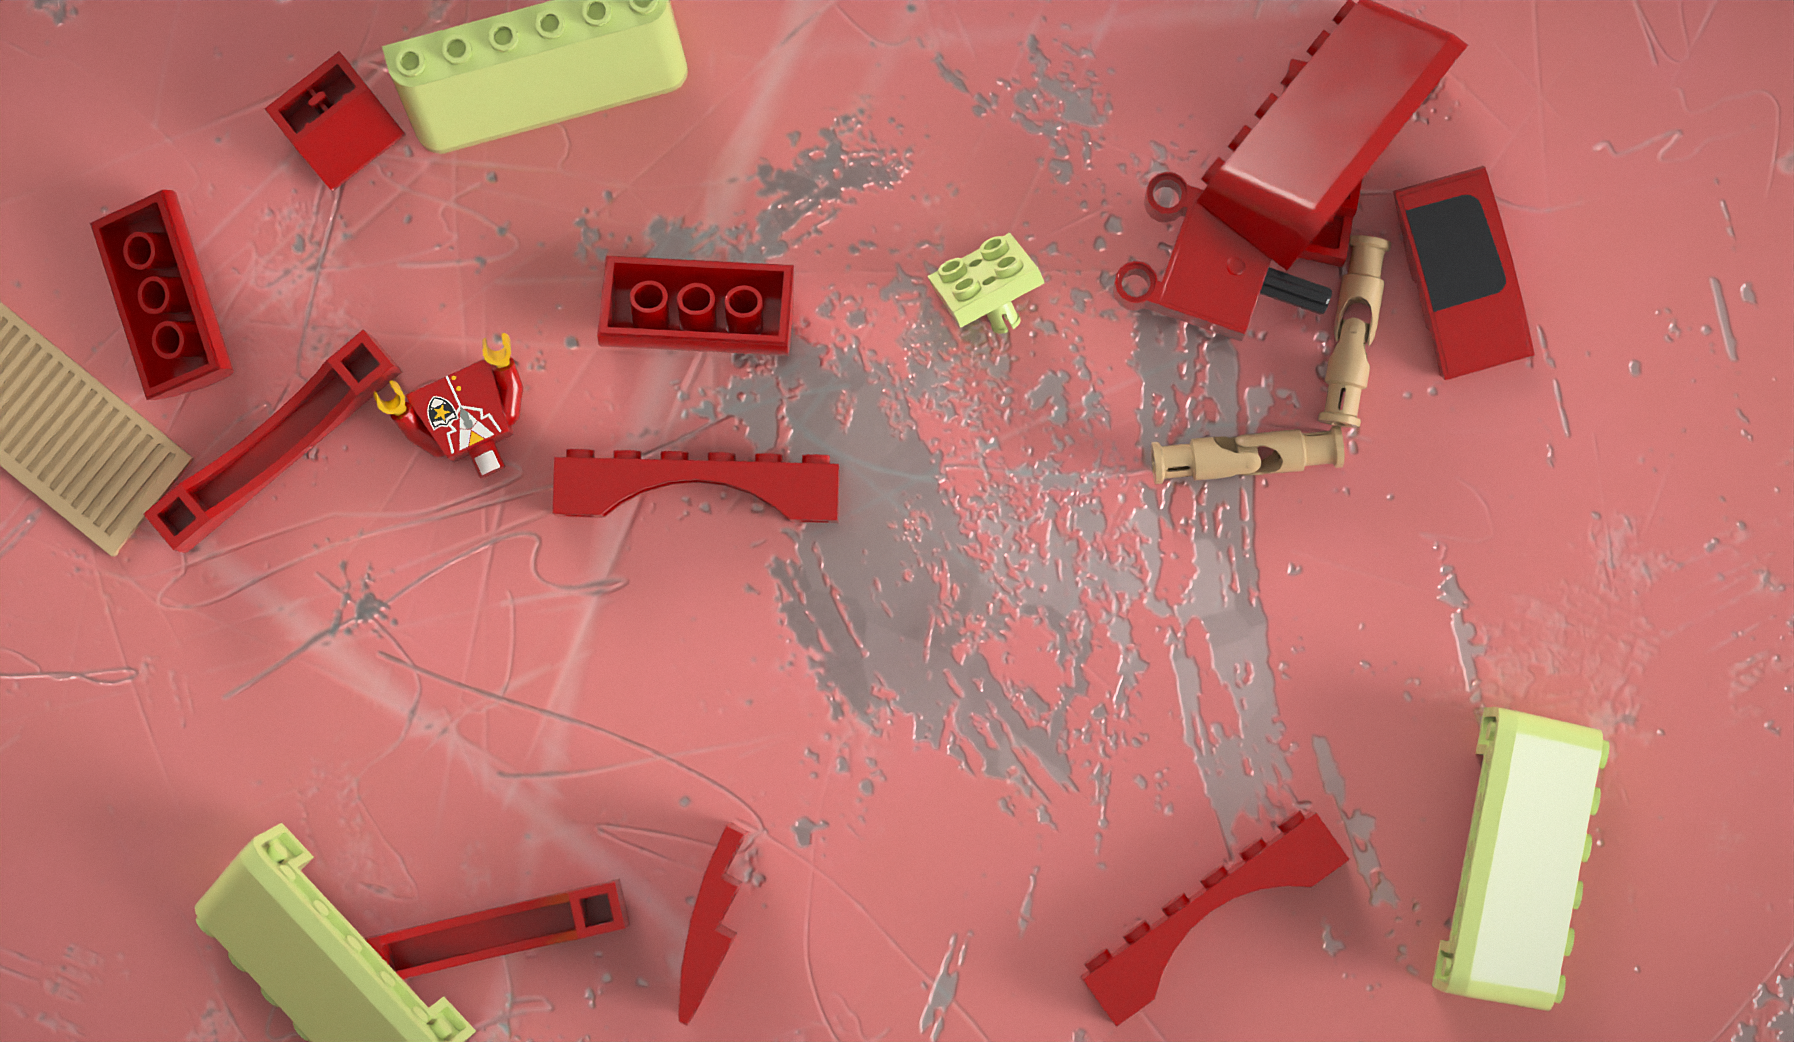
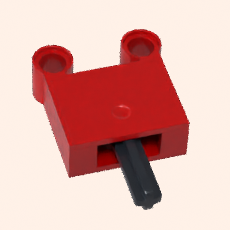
M1173 172L1159 173L1150 180L1144 198V206L1149 216L1158 222L1165 223L1174 221L1180 216H1183L1184 220L1162 282L1158 281L1156 272L1145 262H1128L1119 269L1115 277L1113 293L1115 300L1120 306L1134 311L1145 308L1238 341H1242L1246 334L1259 294L1319 315L1325 313L1332 296V290L1270 268L1271 258L1197 201L1204 190L1187 185L1180 175ZM1168 187L1175 190L1178 194L1179 202L1173 207H1162L1154 200L1153 194L1159 188ZM1131 275L1140 276L1147 282L1148 291L1139 297L1130 296L1123 289V280Z

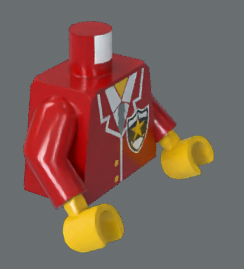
M501 333L503 349L499 351L490 349L487 345L486 337L483 338V360L406 394L409 402H405V396L400 385L396 381H389L392 389L397 394L392 400L384 401L380 399L375 391L373 396L378 408L383 413L390 414L391 419L410 442L433 457L446 456L449 460L455 462L470 456L479 478L490 476L504 469L505 464L496 447V443L513 435L512 425L520 417L524 388L514 359L510 357L511 342L510 337L506 333Z

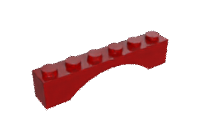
M363 329L329 357L307 383L262 425L218 459L179 483L143 515L174 551L189 552L370 400L375 391L378 393L389 384V381L395 379L403 371L376 339Z
M566 449V457H554L552 514L557 517L605 518L622 504L648 491L676 484L705 483L727 486L751 494L774 507L791 522L838 523L839 464L830 463L829 455L819 454L802 455V463L783 462V455L774 453L755 454V462L736 461V453L709 452L707 460H689V452L661 451L660 459H642V451L614 450L613 458H595V450Z
M1301 810L1294 812L1277 825L1281 833L1265 843L1262 837L1253 841L1238 853L1243 859L1228 871L1224 865L1217 867L1200 880L1204 887L1190 898L1185 893L1178 895L1161 908L1165 916L1151 926L1146 920L1140 922L1122 936L1127 942L1113 953H1110L1105 948L1084 963L1088 971L1083 973L1081 978L1116 1027L1156 999L1161 977L1173 952L1188 932L1211 911L1236 897L1260 889L1284 886L1313 887L1350 860L1316 812L1310 811L1306 815Z
M619 878L374 935L364 939L395 973L404 980L480 960L625 929L630 925Z

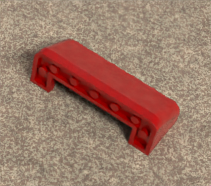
M1347 0L1332 19L1338 27L1332 34L1323 30L1306 51L1312 56L1310 61L1305 66L1297 61L1280 82L1286 87L1282 95L1277 97L1271 92L1254 114L1260 119L1253 130L1245 124L1228 145V148L1234 152L1225 162L1218 157L1202 176L1201 180L1207 186L1197 201L1288 271L1467 48L1468 44L1454 33L1373 0H1359L1357 4L1353 0Z

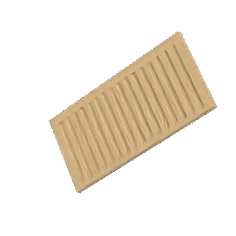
M0 301V466L109 555L114 557L118 555L121 547L146 518L143 513L167 493L194 458Z

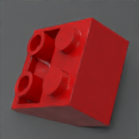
M340 51L264 108L292 145L332 192L406 135Z

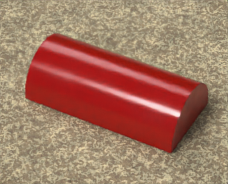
M160 190L91 222L93 235L146 400H158L182 395L210 386L229 377L234 370L177 193L173 190Z
M606 255L597 332L598 344L601 347L789 356L793 320L794 265Z

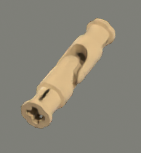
M1352 235L1349 240V245L1352 246L1348 274L1342 277L1334 323L1335 340L1338 341L1340 339V341L1335 346L1328 360L1324 382L1329 384L1325 409L1324 412L1319 413L1318 421L1334 426L1359 428L1361 420L1357 418L1360 395L1361 390L1367 388L1370 371L1365 346L1366 344L1370 346L1375 338L1385 283L1380 279L1384 254L1390 251L1391 242L1372 236ZM1362 303L1367 305L1372 312L1371 323L1363 322L1358 318L1342 320L1344 312L1352 304ZM1345 392L1343 408H1342V410H1340V408H1341V402H1342V396H1343V393Z
M1340 425L1332 426L1330 431L1302 433L1300 429L1244 434L1233 438L1226 436L1194 438L1190 440L1189 444L1161 446L1159 442L1151 443V463L1155 484H1162L1164 479L1190 476L1197 481L1232 477L1237 474L1260 475L1303 471L1305 466L1332 463L1335 468H1340L1344 465L1345 457ZM1257 446L1269 447L1274 449L1270 456L1261 460L1258 455Z

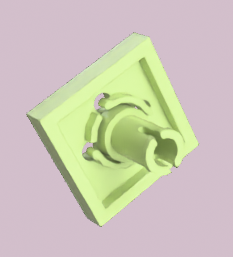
M1011 233L986 240L978 250L963 258H954L943 263L938 271L928 276L934 291L960 327L987 315L991 328L996 334L1009 332L1002 315L1009 321L1012 329L1020 324V316L1011 301L1045 283L1036 264Z

